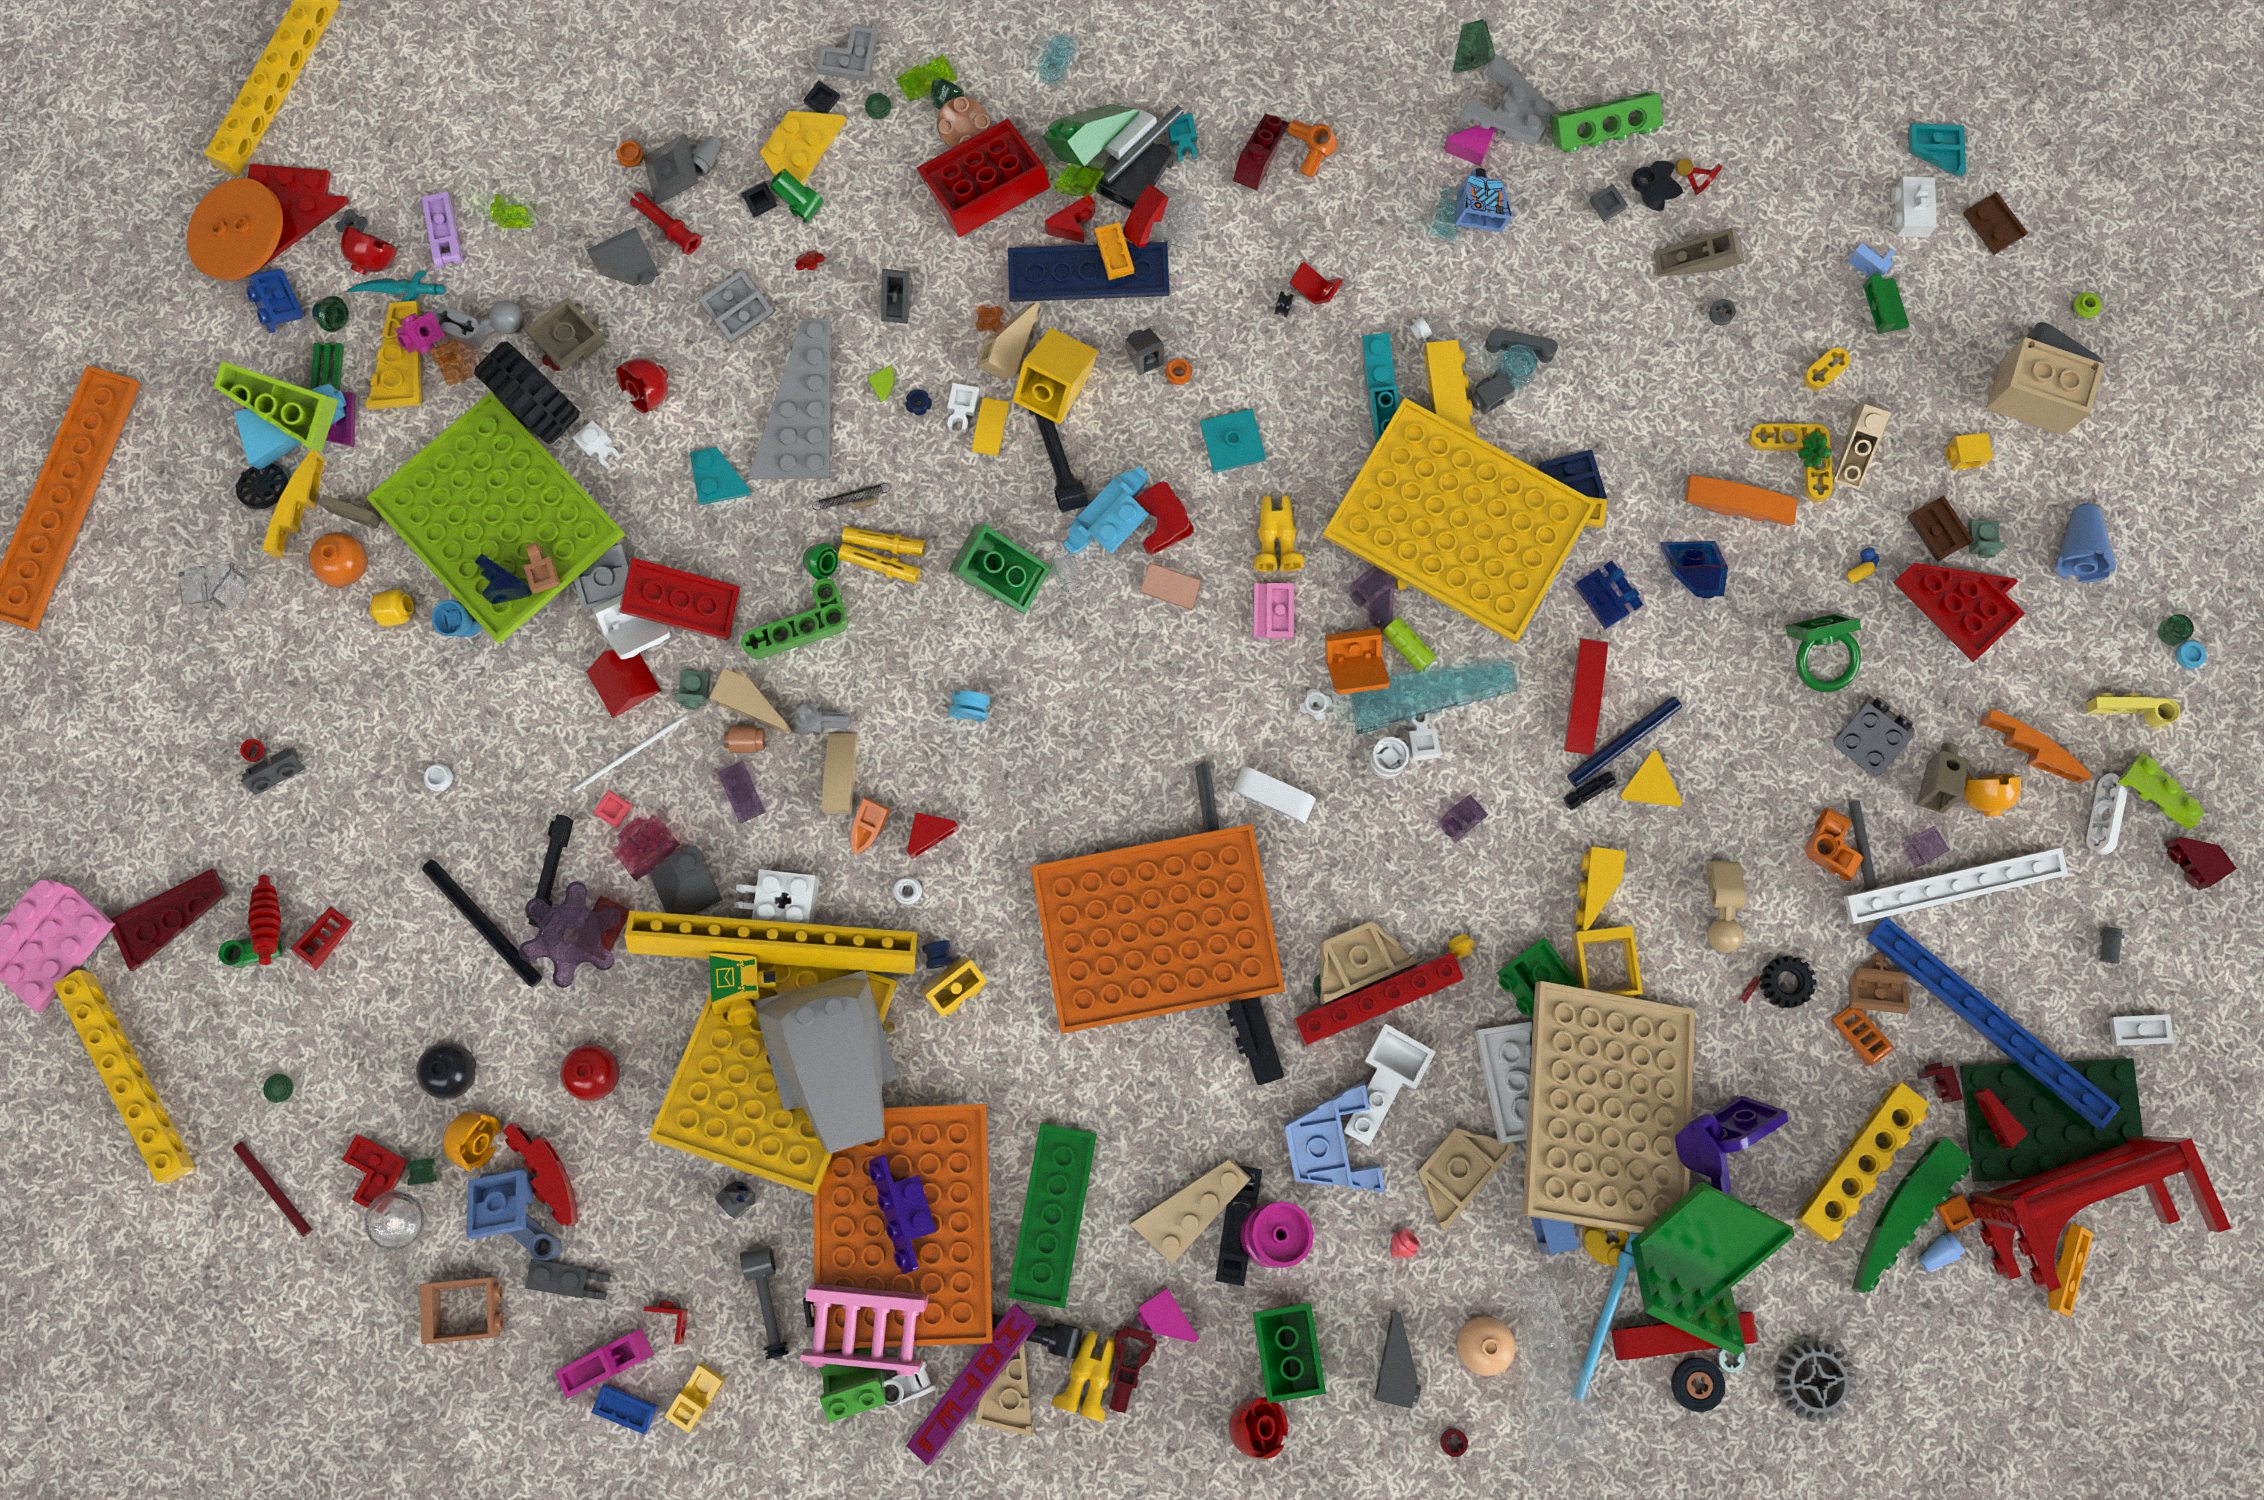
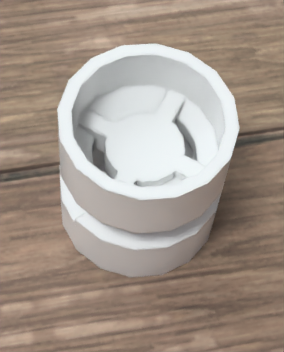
M1385 737L1375 745L1370 755L1369 763L1371 770L1375 775L1383 779H1393L1399 776L1408 763L1409 749L1399 738Z

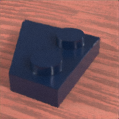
M1592 450L1539 463V471L1583 495L1607 499Z

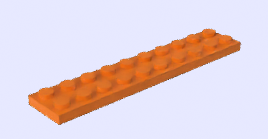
M86 366L0 565V621L37 631L141 386V383L137 380L93 366Z

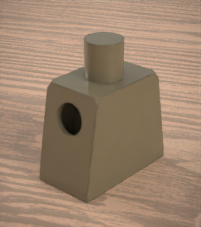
M1943 743L1940 752L1927 763L1916 803L1917 806L1945 813L1964 796L1968 760L1958 755V745Z

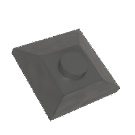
M685 134L643 156L655 204L663 203L699 183L688 138Z
M636 227L587 249L590 258L602 276L637 286L639 284H650L655 280L656 276L660 275Z
M696 845L668 857L649 872L666 913L692 915L723 900L703 853Z

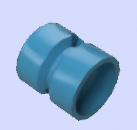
M442 601L433 610V626L439 634L444 636L472 637L482 629V626L459 601Z

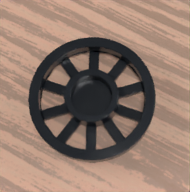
M271 463L263 468L265 469L263 475L255 467H251L245 472L243 471L235 486L238 499L246 507L256 510L265 509L276 504L288 484L287 476L279 466ZM270 469H271V470H275L273 473H271V474L268 476V473H269ZM254 472L256 474L255 478L251 476ZM280 474L281 480L272 481L273 478ZM275 485H281L278 492L275 491ZM243 488H250L243 492ZM253 493L249 502L244 499L246 496ZM271 494L274 495L271 499L266 501L267 497H269ZM256 497L261 498L262 502L254 503Z

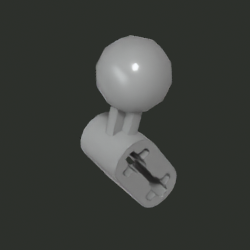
M508 300L498 301L491 307L489 316L480 320L444 306L438 307L433 311V315L444 332L445 337L474 348L480 347L485 343L487 334L494 331L506 335L514 334L521 328L524 322L523 312L519 305Z

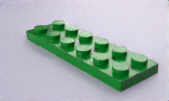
M1040 1123L1007 1298L1065 1309L1097 1138L1096 1133Z

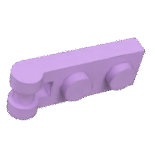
M446 191L421 197L432 257L436 268L445 267V264L452 262L455 265L464 263L451 196ZM450 246L451 252L442 253L441 248Z

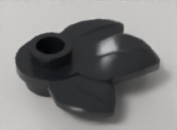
M1656 161L1650 167L1638 168L1633 173L1631 184L1636 191L1641 193L1642 201L1647 207L1656 211H1663L1665 200L1677 198L1683 193L1681 186L1670 177L1675 166L1673 163ZM1640 178H1646L1649 183H1642Z

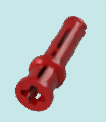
M639 191L634 194L641 203L632 197L630 205L662 229L668 241L676 242L682 247L681 250L686 255L692 254L699 247L701 236L698 233L689 231L682 220L671 218L642 192Z

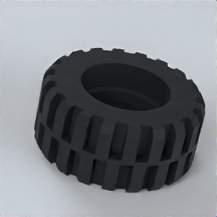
M508 341L500 342L475 367L474 375L546 444L554 443L579 418L580 411Z

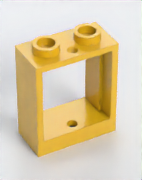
M1633 926L1578 931L1571 935L1579 988L1590 990L1583 945L1622 941L1629 989L1604 991L1603 993L1630 998L1643 994Z

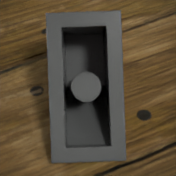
M1150 328L1144 331L1136 330L1125 339V348L1139 375L1163 365L1164 345Z

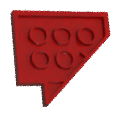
M259 164L249 165L247 178L256 180L269 188L278 198L283 212V227L278 245L263 266L348 204L349 200L346 196L327 195L331 176L328 170Z
M1914 563L1893 582L1972 662L1978 659L2025 614L2006 595L2018 582L2015 578Z

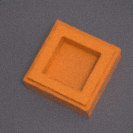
M1958 1194L1935 1206L1948 1233H1952L1976 1221L1962 1194Z

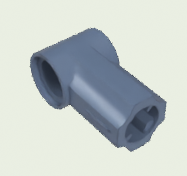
M527 1213L526 1229L508 1233L524 1246L536 1260H554L562 1251L560 1239L550 1234ZM547 1239L550 1242L551 1248L549 1253L543 1255L540 1247L542 1242Z

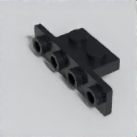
M1260 998L1238 999L1229 1002L1230 1009L1226 1010L1231 1027H1237L1239 1037H1236L1235 1041L1240 1054L1245 1053L1246 1058L1249 1059L1257 1085H1263L1284 1078L1283 1069Z

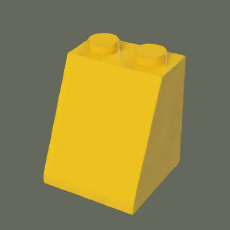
M1050 328L1024 359L1013 402L1060 425L1093 370L1098 350Z

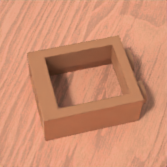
M498 1277L420 1284L421 1343L432 1344L499 1337L500 1331L504 1328V1316L502 1312L499 1313V1301L503 1298L502 1283H498ZM486 1285L488 1330L442 1334L440 1290Z

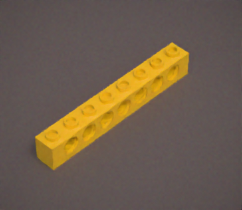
M338 0L293 1L204 152V155L216 168L236 177L240 176L340 4Z
M78 969L54 983L53 986L156 1183H171L196 1168L93 972Z

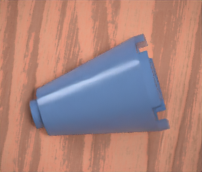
M2083 503L2074 508L2071 513L2056 562V571L2061 577L2068 580V574L2080 576L2078 582H2095L2109 577L2111 570L2115 571L2116 560L2102 511L2094 504Z

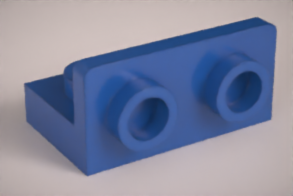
M283 269L250 275V283L246 287L247 295L251 303L255 302L259 322L261 325L266 326L269 333L275 332L276 324L303 318V311Z

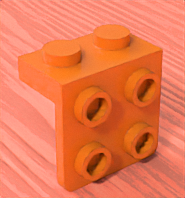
M1380 628L1325 635V661L1335 693L1351 694L1369 690L1375 691L1390 686V679L1382 659V633Z

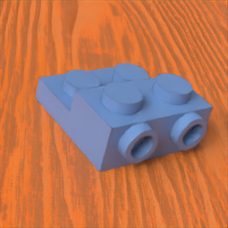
M510 1168L506 1173H485L480 1175V1178L468 1180L466 1237L473 1240L526 1229V1205L532 1204V1184L530 1182L533 1180V1176L522 1168Z

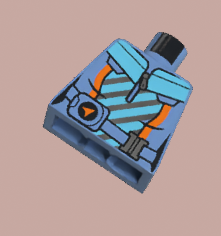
M1476 168L1471 171L1470 176L1466 177L1457 192L1454 224L1502 232L1512 217L1503 182L1487 178L1485 169Z

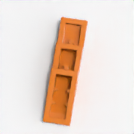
M1689 475L1684 502L1723 515L1733 516L1737 514L1756 521L1766 519L1781 525L1791 526L1795 524L1798 499L1746 484Z
M1991 709L1982 715L1981 725L2006 734L2003 742L2004 745L2029 754L2027 765L2078 784L2091 778L2092 774L2070 753L2046 735L2027 724L1995 709Z

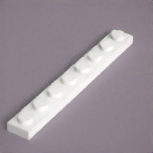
M2056 847L1844 896L1849 923L1857 924L2066 876L2068 871L2062 847Z

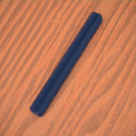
M1671 697L1569 773L1567 778L1574 787L1579 786L1682 708L1680 701L1676 697Z

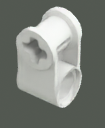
M926 1361L923 1362L920 1371L914 1372L912 1376L896 1375L884 1381V1387L893 1384L899 1389L898 1399L894 1401L886 1399L884 1406L894 1407L936 1390V1386L931 1384L926 1372ZM916 1374L918 1375L922 1387H920Z

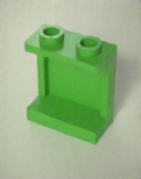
M854 1348V1353L871 1355L872 1348ZM826 1364L825 1367H819L823 1377L824 1394L820 1396V1402L829 1423L886 1404L883 1369Z

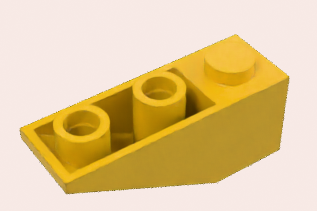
M1592 846L1587 850L1586 854H1582L1580 869L1585 870L1584 881L1579 882L1577 897L1582 898L1581 909L1576 910L1574 920L1575 925L1579 926L1578 931H1587L1622 881L1626 851Z

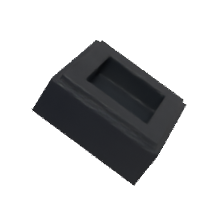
M818 80L803 101L804 104L816 112L828 114L841 97L839 93Z

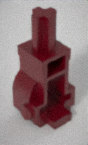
M1124 1326L1123 1330L1116 1329L1114 1341L1116 1342L1115 1355L1118 1365L1112 1379L1115 1387L1109 1409L1126 1413L1132 1388H1137L1140 1367L1145 1365L1151 1353L1155 1352L1157 1340L1152 1338L1153 1333ZM1130 1337L1141 1340L1143 1344L1149 1345L1148 1350H1141L1137 1368L1121 1364L1126 1344L1120 1343L1121 1338L1128 1339Z

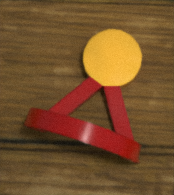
M1683 158L1677 162L1675 170L1679 175L1688 177L1695 195H1698L1712 182L1723 166L1718 163L1712 170L1694 168L1691 160ZM1693 173L1706 174L1709 177L1698 187Z

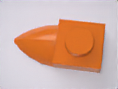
M868 797L863 798L851 829V846L855 855L865 851L874 842L876 837L882 833L891 808Z

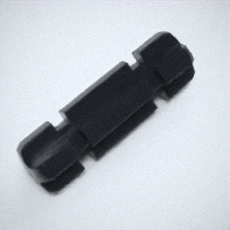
M1606 772L1598 777V779L1595 778L1578 788L1576 792L1573 791L1563 798L1564 802L1570 810H1573L1580 806L1581 802L1585 803L1602 793L1604 789L1607 790L1616 784V780L1611 772Z

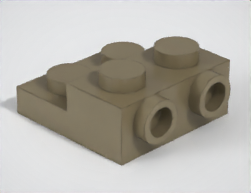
M568 297L525 329L527 335L561 371L580 357L585 360L605 345L603 338L605 332L596 321L591 323L587 318L588 314L579 303L574 305Z

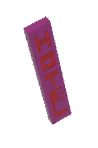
M1018 1304L1012 1305L993 1330V1343H984L906 1445L926 1465L933 1463L1037 1326L1038 1322Z

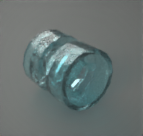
M1512 345L1503 354L1498 369L1502 370L1515 390L1522 389L1533 376L1537 367V356L1533 349L1527 345Z

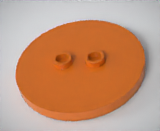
M249 178L232 179L212 189L196 207L188 227L187 248L194 265L209 277L220 281L240 280L256 272L271 257L282 233L283 212L278 198L265 185Z

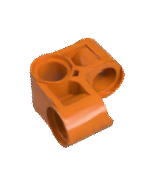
M1827 807L1819 816L1815 829L1806 844V855L1813 862L1829 870L1830 873L1834 875L1837 873L1840 875L1839 878L1852 881L1864 858L1861 854L1843 843L1844 836L1852 820ZM1818 842L1822 843L1825 846V855L1821 854L1818 851Z

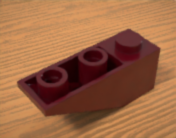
M1264 114L1239 156L1233 178L1234 182L1256 191L1258 190L1289 125L1288 122L1281 120L1277 116Z

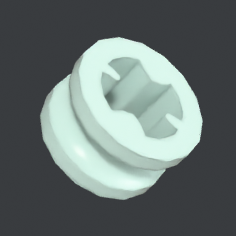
M1720 1348L1716 1354V1361L1719 1367L1731 1373L1740 1371L1745 1365L1744 1353L1742 1352L1735 1356L1734 1359L1737 1362L1735 1366L1732 1364L1726 1366L1724 1362L1727 1360L1725 1356L1727 1351Z

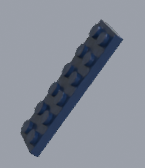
M1167 242L1147 243L1146 247H1137L1133 243H1126L1133 263L1134 274L1108 280L1098 244L1008 248L1010 302L1169 296Z

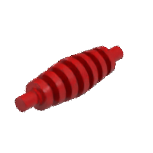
M260 875L258 877V885L252 889L248 912L252 949L255 954L259 955V963L261 965H269L271 963V955L277 951L281 926V914L276 888L270 884V877L268 875Z

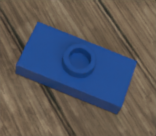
M603 1384L591 1413L646 1435L659 1405L608 1384Z

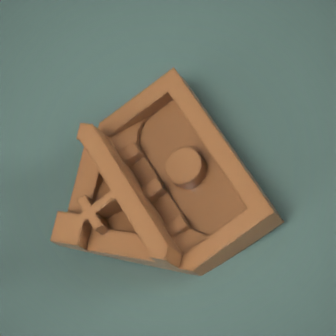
M1879 951L1863 967H1859L1850 978V1008L1907 1014L1910 1010L1908 985L1904 981L1908 975L1905 972H1898L1885 960L1887 957Z

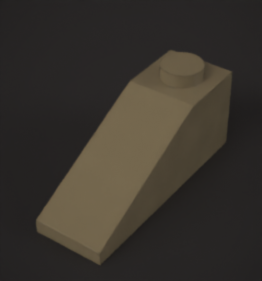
M1733 228L1654 251L1658 277L1718 271L1745 263L1740 237Z

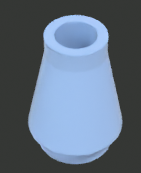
M1951 1233L1945 1236L1941 1234L1918 1260L1930 1273L1934 1269L1961 1259L1960 1255L1965 1251Z

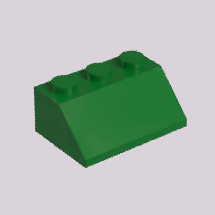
M1303 1302L1252 1312L1267 1403L1326 1394L1311 1303Z

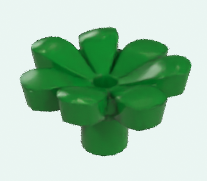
M1815 431L1811 432L1810 438L1806 437L1804 439L1803 446L1806 449H1801L1798 453L1799 458H1806L1804 460L1805 467L1819 466L1822 458L1828 459L1831 456V449L1825 447L1827 438L1820 436Z

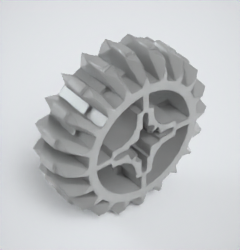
M1805 1340L1803 1348L1800 1344H1794L1793 1350L1795 1355L1786 1350L1784 1355L1789 1361L1778 1360L1777 1362L1780 1367L1784 1368L1783 1373L1779 1371L1774 1373L1775 1377L1783 1378V1383L1775 1384V1388L1785 1390V1392L1780 1394L1779 1399L1781 1401L1790 1400L1787 1403L1786 1409L1788 1411L1796 1410V1417L1802 1419L1806 1416L1810 1422H1815L1817 1417L1820 1422H1827L1828 1415L1833 1419L1838 1418L1836 1408L1846 1412L1847 1408L1843 1403L1844 1400L1848 1402L1854 1401L1852 1396L1847 1395L1848 1390L1855 1391L1857 1388L1855 1385L1849 1384V1380L1856 1378L1855 1373L1846 1371L1852 1366L1851 1362H1841L1845 1354L1841 1351L1835 1352V1346L1832 1344H1828L1824 1348L1823 1341L1816 1340L1814 1346L1811 1341ZM1816 1356H1820L1828 1361L1835 1373H1824L1821 1364L1817 1363ZM1806 1360L1807 1363H1804L1805 1371L1803 1375L1795 1378L1799 1365ZM1813 1375L1826 1379L1820 1380V1384H1817L1818 1387L1806 1384L1811 1382V1378L1815 1379ZM1836 1384L1833 1396L1825 1402L1827 1400L1828 1388ZM1796 1389H1807L1810 1397L1814 1399L1815 1406L1806 1404L1799 1397Z

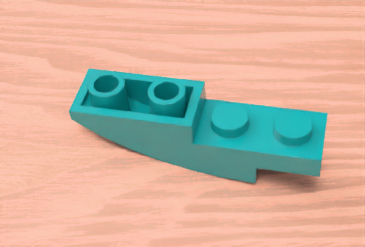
M1390 332L1363 335L1361 337L1364 356V377L1375 443L1379 441L1399 407Z

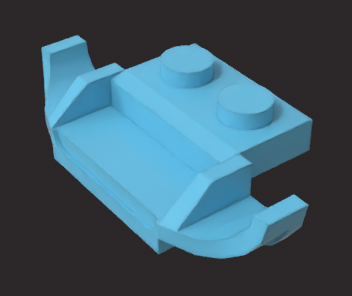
M1138 465L1135 470L1112 478V481L1079 516L1074 518L1070 527L1069 538L1063 543L1071 554L1082 551L1094 539L1109 553L1113 554L1150 514L1134 498L1147 483L1148 474Z

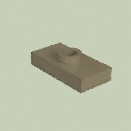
M323 494L319 502L329 513L374 529L378 528L381 519L374 512L363 509L362 504L351 499L343 502Z

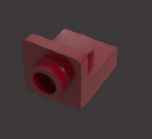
M1942 1062L1925 1065V1072L1917 1073L1918 1079L1936 1077L1937 1081L1934 1082V1090L1938 1098H1942L1943 1103L1963 1100L1953 1065L1943 1067Z

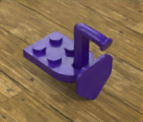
M1740 1096L1713 1114H1703L1697 1117L1675 1136L1679 1160L1686 1168L1711 1177L1712 1187L1729 1195L1731 1184L1726 1153L1743 1150L1757 1143V1141L1769 1133L1776 1131L1777 1128L1788 1122L1787 1111Z

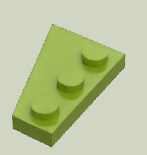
M2141 752L2132 760L2118 780V783L2125 788L2131 785L2140 791L2138 796L2143 800L2148 801L2152 799L2158 803L2160 810L2188 830L2196 826L2205 813L2200 803L2196 799L2191 798L2175 779L2170 778L2159 767V764L2144 752Z

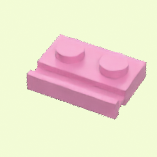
M1254 583L1253 639L1294 638V583Z

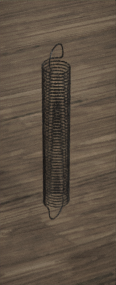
M879 484L878 486L875 485L874 487L871 486L870 488L867 487L866 489L863 488L862 490L859 489L858 491L855 490L854 492L851 491L850 493L847 492L846 494L843 493L842 495L839 494L838 496L835 495L834 497L831 496L829 499H828V497H827V498L825 499L826 501H825V503H824L822 509L824 508V506H825V504L827 503L828 500H829V502H828L827 506L825 507V509L828 507V505H829V503L831 502L832 499H833V501H832L831 505L829 506V508L832 506V504H833V502H834V500H835L836 498H837V500H836L835 504L833 505V507L836 505V503H837V501H838V499H839L840 497H841V499H840L839 503L837 504V506L840 504V502H841L843 496H845V498H844L843 502L841 503V505L844 503V501H845L847 495H849V497H848L847 501L845 502V504L848 502V500H849L851 494H853V496H852V498H851V500H852L853 497H854V495H855V493H857L856 497H855L854 500H853V502H854L855 499L857 498L859 492H861L860 496H859L858 499H857V501H858L859 498L861 497L863 491H865L864 495H863L862 498H861V500H862L863 497L865 496L867 490H869L868 494H867L866 497H865V499H866L867 496L869 495L871 489H873L872 493H871L870 496H869V498H870L871 495L873 494L875 488H877L876 492H875L874 495H873V497H874L875 494L877 493L879 487H881V486H880L881 484Z

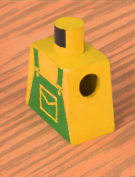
M709 953L711 1001L714 1015L728 1012L729 1006L740 1000L750 1001L753 1006L754 1001L760 1000L759 988L776 987L775 970L758 971L757 957Z

